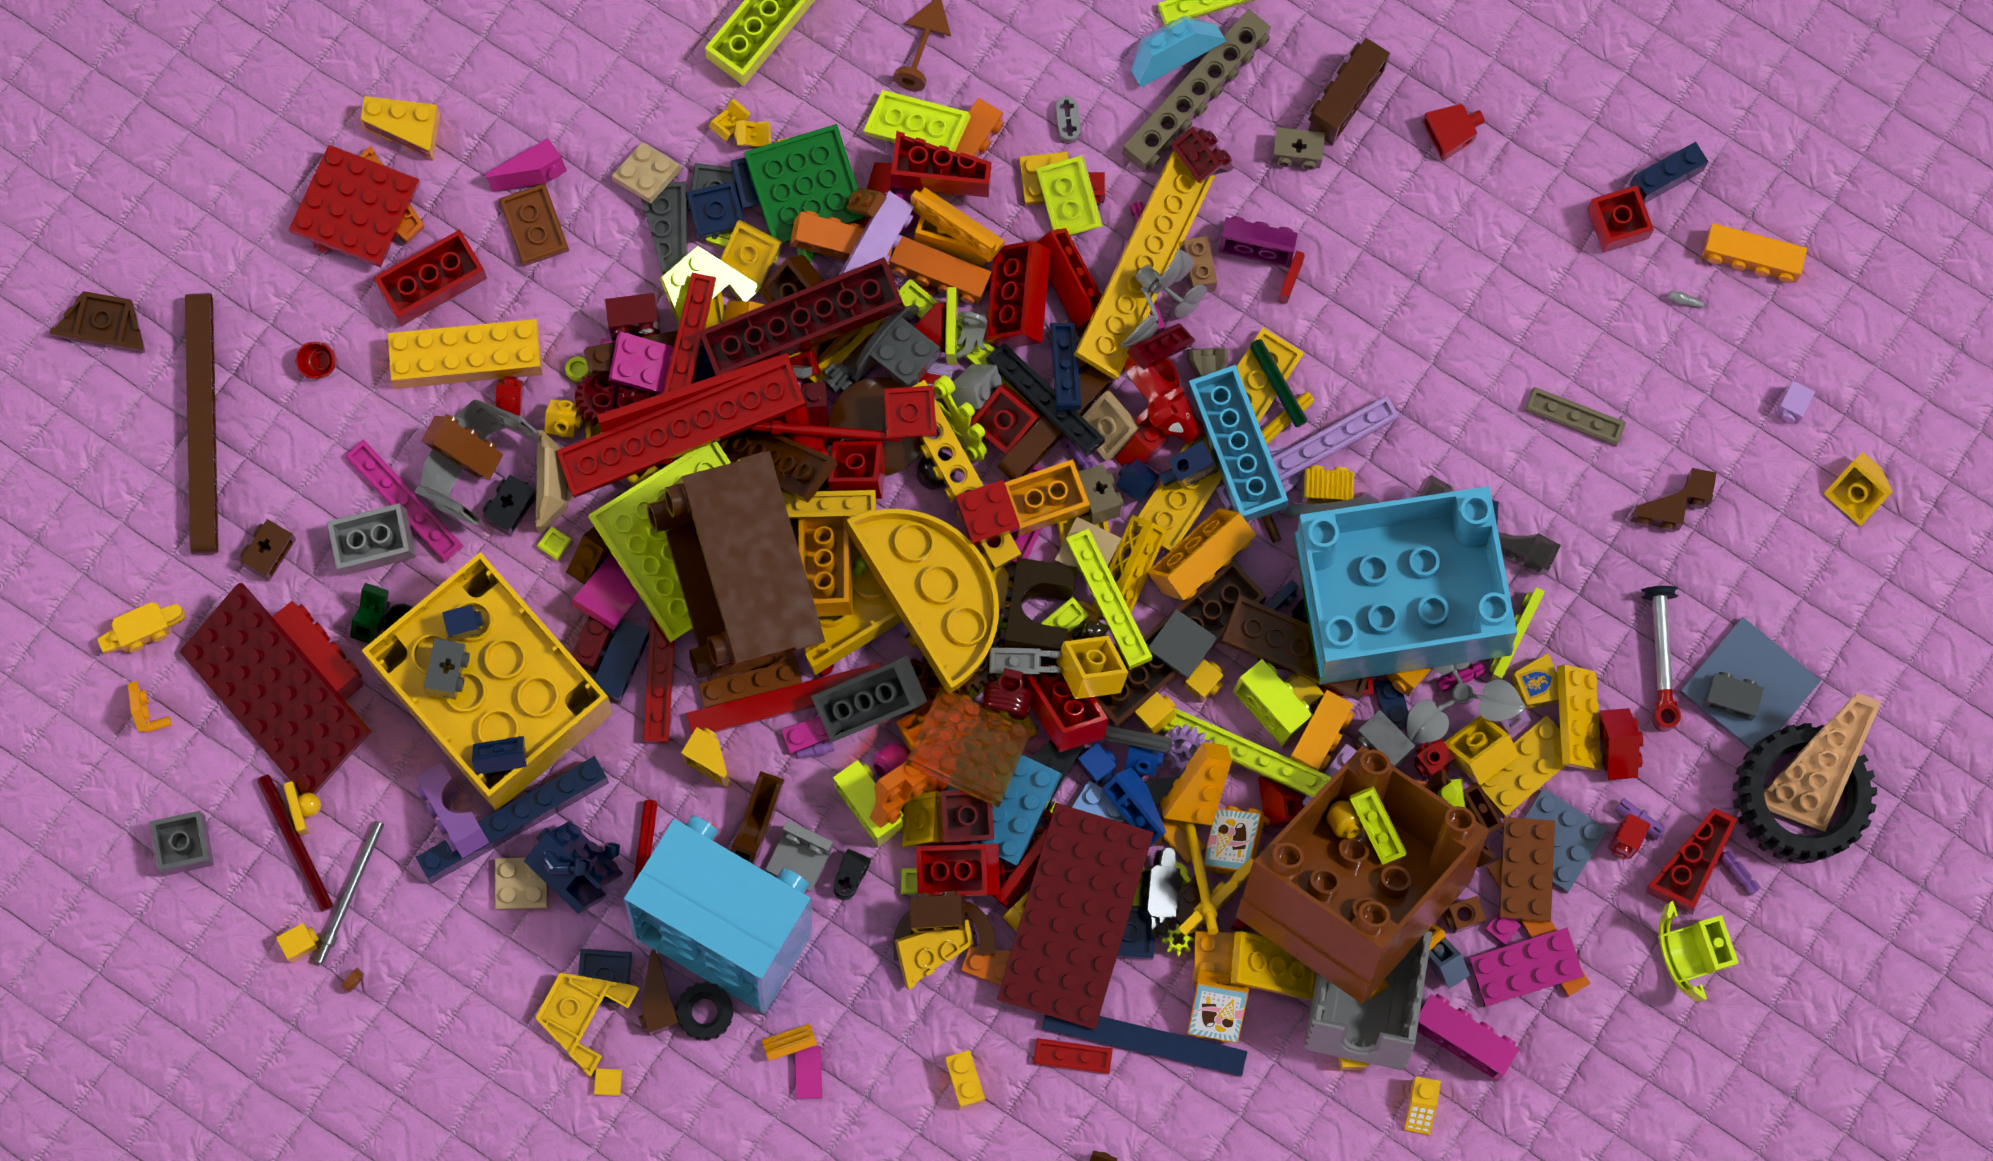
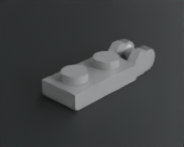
M990 648L989 673L1002 674L1004 668L1020 671L1023 674L1060 673L1061 667H1042L1041 657L1058 658L1061 657V651H1041V649Z

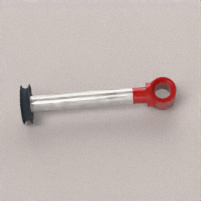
M1652 586L1641 589L1645 593L1641 597L1642 599L1653 600L1658 702L1654 703L1655 712L1652 716V722L1656 729L1663 732L1672 730L1681 720V712L1677 707V702L1673 701L1668 599L1679 596L1675 594V590L1678 589L1675 586ZM1661 712H1668L1672 716V723H1665L1661 719Z

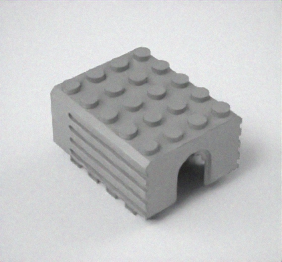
M1427 931L1385 978L1389 984L1388 989L1372 999L1366 1000L1363 1004L1317 973L1304 1047L1313 1052L1397 1070L1406 1069L1411 1052L1415 1046L1432 932Z

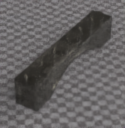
M1429 475L1423 480L1415 497L1453 492L1454 489L1451 485ZM1498 532L1502 554L1504 555L1503 558L1511 563H1519L1525 566V570L1533 575H1543L1549 571L1561 546L1541 534L1514 536Z

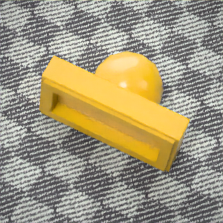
M293 781L284 783L283 786L296 832L301 836L309 834L305 817L315 816L320 811L321 801L313 793H304L299 796Z

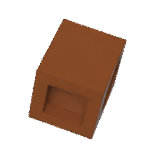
M1477 896L1450 905L1446 910V914H1444L1445 922L1448 928L1453 929L1454 934L1481 925L1486 921ZM1457 911H1467L1470 916L1469 921H1461L1457 916Z

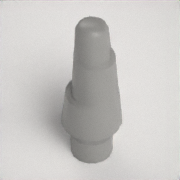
M1670 290L1668 294V300L1674 301L1678 305H1688L1697 308L1704 307L1703 301L1684 292Z

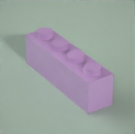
M888 191L885 194L886 200L875 217L870 218L839 275L885 257L888 263L891 256L887 254L891 247L895 248L901 240L902 236L899 233L902 227L906 228L911 222L913 215L910 213L914 206Z

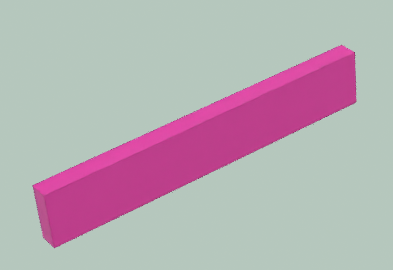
M364 439L345 455L348 461L390 505L400 503L407 509L410 527L444 563L463 548L461 542Z

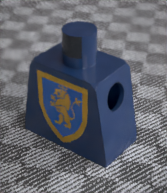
M1202 440L1170 458L1168 462L1172 468L1158 475L1165 488L1179 481L1182 488H1185L1215 474L1218 470ZM1189 467L1186 471H1181L1183 468Z

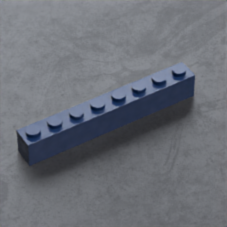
M593 756L478 821L489 843L468 856L462 858L458 850L452 852L445 840L416 856V859L432 884L609 784L607 776L596 757Z

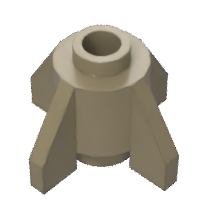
M1228 348L1187 349V360L1196 378L1224 369L1228 360Z

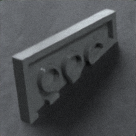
M686 181L670 182L651 204L642 199L663 275L688 254Z

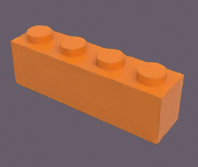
M979 97L969 110L971 118L955 151L959 154L962 152L977 158L981 153L985 154L991 145L989 140L993 134L998 135L1004 126L1003 112ZM943 193L950 198L953 195L949 193Z
M812 211L800 212L794 220L790 246L847 261L864 231V226L856 223L850 225L841 223L840 219L828 217L827 219L818 217V214ZM891 247L890 251H889L888 254H887V255H889V256H891L892 247Z
M902 236L896 246L889 263L890 270L895 275L902 278L910 277L915 279L916 283L928 287V285L937 286V290L946 295L948 287H956L960 300L969 305L977 304L980 306L991 281L992 274L989 270Z

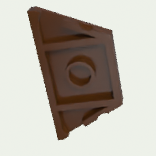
M83 291L75 300V304L69 307L63 314L64 318L55 328L52 327L49 333L51 337L145 352L138 319L131 299Z

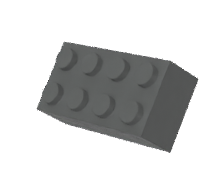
M908 655L811 696L831 742L928 702Z

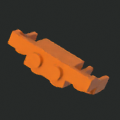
M944 736L880 778L874 787L876 801L869 818L880 828L888 823L893 824L901 817L902 813L900 811L905 803L914 797L920 796L925 790L928 792L937 791L938 789L944 790L951 783L950 775L955 769L950 764L952 760L951 754L955 745Z

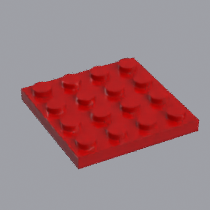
M328 145L289 227V232L381 268L420 181L418 178Z

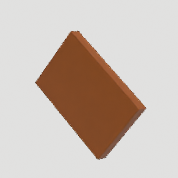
M540 184L499 198L523 267L569 251L546 184Z

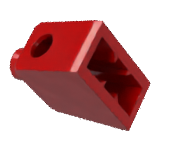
M1458 104L1427 112L1422 122L1441 160L1444 161L1475 141L1477 136L1475 127L1484 124L1485 119L1480 110L1468 114L1464 105Z

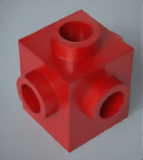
M1442 739L1433 742L1431 745L1426 742L1416 750L1418 754L1414 758L1416 763L1414 767L1422 777L1426 776L1430 779L1442 769L1447 773L1450 770L1447 766L1453 763L1456 757Z

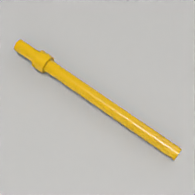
M1184 821L1202 902L1200 907L1202 918L1206 921L1208 933L1215 935L1218 933L1216 922L1217 910L1211 900L1195 824Z

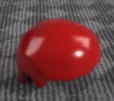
M307 342L297 351L295 362L298 370L305 377L320 379L332 374L336 367L337 358L334 350L326 343Z

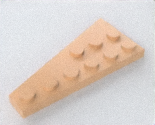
M1856 692L1764 789L1765 801L1769 811L1825 832L1878 712L1881 701Z

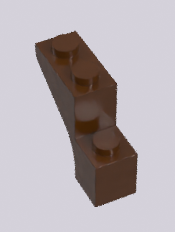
M1692 468L1687 475V481L1683 490L1637 506L1631 514L1630 522H1635L1637 526L1644 528L1651 526L1661 527V530L1665 532L1679 531L1684 522L1686 503L1690 504V507L1702 509L1708 507L1712 502L1717 472Z
M594 526L582 536L566 573L584 585L599 569L610 552Z
M762 771L758 775L742 824L731 847V852L755 865L760 855L766 832L775 816L784 779Z

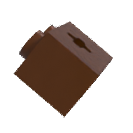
M267 519L264 524L261 523L255 530V538L252 543L246 545L242 550L240 562L248 570L270 581L296 539L291 532ZM263 547H265V548L270 547V548H271L270 551H267V550L262 551L261 549H262Z

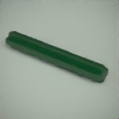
M1263 340L1254 341L1251 343L1250 348L1296 428L1303 426L1307 423V418Z

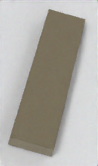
M1533 387L1524 410L1616 447L1626 424L1624 421Z

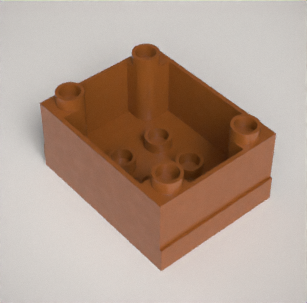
M1362 745L1253 861L1236 917L1363 1004L1471 883L1489 829L1478 823L1474 814L1469 809L1461 806L1454 807L1391 765L1390 759L1385 753L1378 750H1369ZM1374 786L1406 850L1405 856L1382 865L1364 827L1357 837L1343 839L1334 834L1327 822V814L1335 802L1341 800L1350 801V795Z

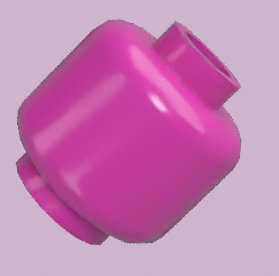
M890 742L874 755L873 768L882 778L909 760L910 752L903 744L898 745L897 743Z

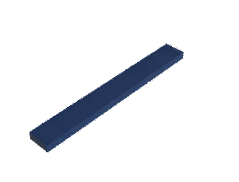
M1046 1014L1042 1030L1242 1077L1247 1051L1102 1016H1099L1096 1029Z

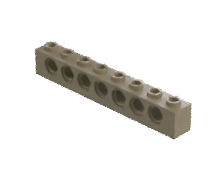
M1248 9L1224 35L1226 42L1211 49L1125 143L1122 155L1143 172L1149 167L1154 168L1160 161L1162 152L1165 149L1169 151L1172 148L1170 144L1176 140L1175 138L1181 132L1184 134L1191 127L1192 119L1196 115L1200 117L1208 108L1207 103L1212 98L1217 99L1224 90L1222 86L1227 81L1232 82L1239 74L1238 69L1243 63L1245 65L1250 63L1255 56L1253 52L1258 47L1263 48L1268 43L1271 26ZM1246 37L1251 42L1244 44L1239 39ZM1227 54L1233 55L1235 60L1228 61L1224 56ZM1214 71L1217 72L1220 76L1218 78H1212L1208 75V73ZM1201 89L1204 91V94L1196 95L1193 93V90ZM1186 106L1189 111L1180 112L1177 110V107ZM1163 123H1170L1173 128L1166 130L1161 125ZM1148 140H1153L1158 145L1155 147H1149L1146 145L1145 142Z

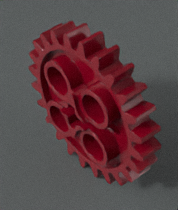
M589 371V377L583 376L582 383L577 384L575 407H578L579 415L584 414V421L591 420V426L593 427L599 424L598 414L612 410L614 386L619 383L609 381V375L591 374ZM619 384L617 408L653 397L655 394Z

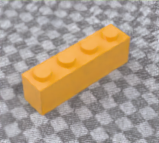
M1712 223L1707 233L1702 258L1707 259L1713 264L1724 263L1731 265L1736 270L1747 269L1755 271V274L1767 277L1770 275L1778 277L1782 282L1792 283L1797 282L1802 274L1808 248Z

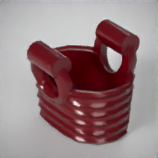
M1004 668L997 682L990 681L985 683L981 709L989 714L1015 720L1026 719L1033 694L1030 690L1023 688V672Z

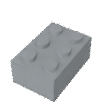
M400 503L327 522L336 568L343 575L416 557L407 509Z

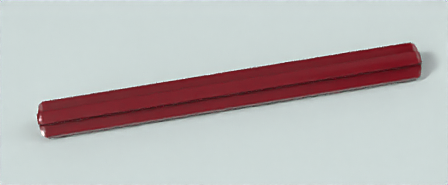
M267 774L258 778L257 782L319 909L322 912L331 909L333 903L299 834L296 832L294 823L271 776Z

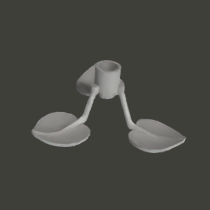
M1177 249L1173 261L1163 275H1160L1150 265L1143 266L1137 272L1135 279L1143 286L1141 291L1144 293L1153 315L1147 317L1127 339L1119 344L1121 347L1130 348L1152 337L1158 329L1159 324L1157 321L1159 316L1149 292L1156 294L1163 289L1180 302L1173 312L1178 318H1184L1196 309L1207 292V288L1203 284L1194 286L1187 292L1184 298L1179 297L1168 288L1174 282L1181 281L1192 269L1193 259L1188 253Z
M1470 662L1432 667V669L1440 674L1453 672L1457 681V685L1452 691L1453 699L1440 705L1438 708L1429 699L1415 704L1408 716L1407 733L1409 740L1413 743L1434 742L1441 739L1449 729V718L1441 711L1453 704L1455 705L1457 702L1469 704L1474 699H1480L1481 702L1478 706L1480 715L1487 720L1496 722L1517 716L1526 706L1516 689L1509 682L1501 679L1488 682L1483 688V695L1475 694L1474 689L1470 685L1463 683L1457 670L1466 669Z

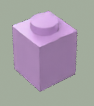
M1792 381L1776 413L1781 415L1780 417L1783 420L1798 424L1804 416L1815 391Z

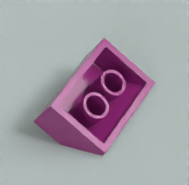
M1238 216L1226 217L1218 252L1290 268L1298 233L1293 232L1292 229L1287 227H1279V229L1269 227L1265 222L1257 221L1251 223Z

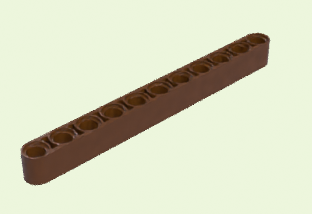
M195 293L185 295L189 535L192 555L218 553L219 547L214 307L212 293Z

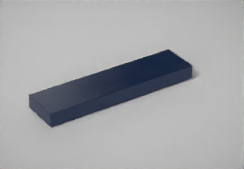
M1050 323L1056 410H1081L1078 357L1074 355L1077 349L1075 323Z

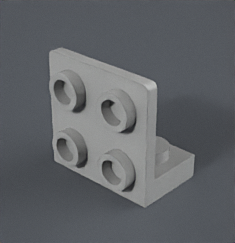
M787 820L783 827V835L766 870L778 876L782 868L789 869L803 877L809 883L806 890L812 891L833 849V841Z

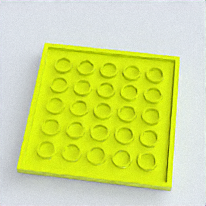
M718 442L683 455L588 515L590 521L670 643L693 628L665 531L658 533L653 531L648 517L647 504L656 502L664 493L665 487L672 486L681 476L730 464L731 462Z

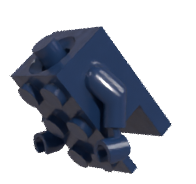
M570 821L551 831L548 828L542 830L536 838L539 843L524 860L578 914L601 902L607 894L600 888L623 875L618 865L612 860L619 855L620 845L608 842L605 844L604 850L601 846L586 838L582 834L581 829Z

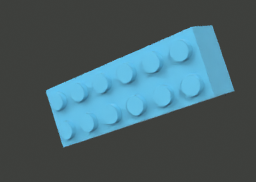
M1236 365L1190 380L1188 383L1190 397L1199 420L1203 424L1205 436L1234 511L1239 512L1245 521L1248 522L1287 508L1288 498Z

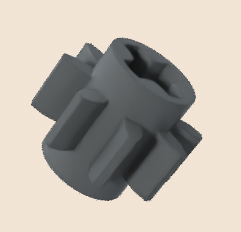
M831 363L823 372V375L826 377L822 382H825L826 387L833 393H836L838 390L843 392L852 384L849 379L853 375L842 363H839L836 367Z

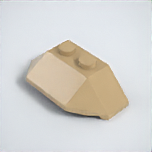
M538 430L536 529L538 533H543L568 509V501H573V496L556 452L561 448L543 430Z

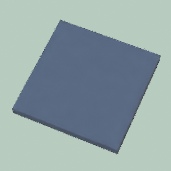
M1742 617L1679 693L1745 747L1752 750L1758 741L1777 730H1781L1821 680ZM1726 672L1732 674L1734 679L1743 681V679L1753 680L1758 683L1757 686L1764 687L1757 715L1752 721L1703 707L1710 678L1715 673Z

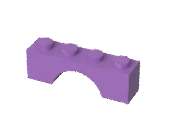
M442 762L416 777L420 784L417 791L424 802L429 800L430 803L426 807L432 817H439L440 820L436 821V824L443 835L448 833L449 837L445 838L452 852L458 850L461 857L464 858L489 843L472 812L453 813L450 811L454 799L460 792Z

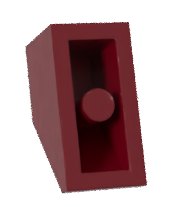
M825 382L801 384V391L807 404L805 408L809 425L828 426Z

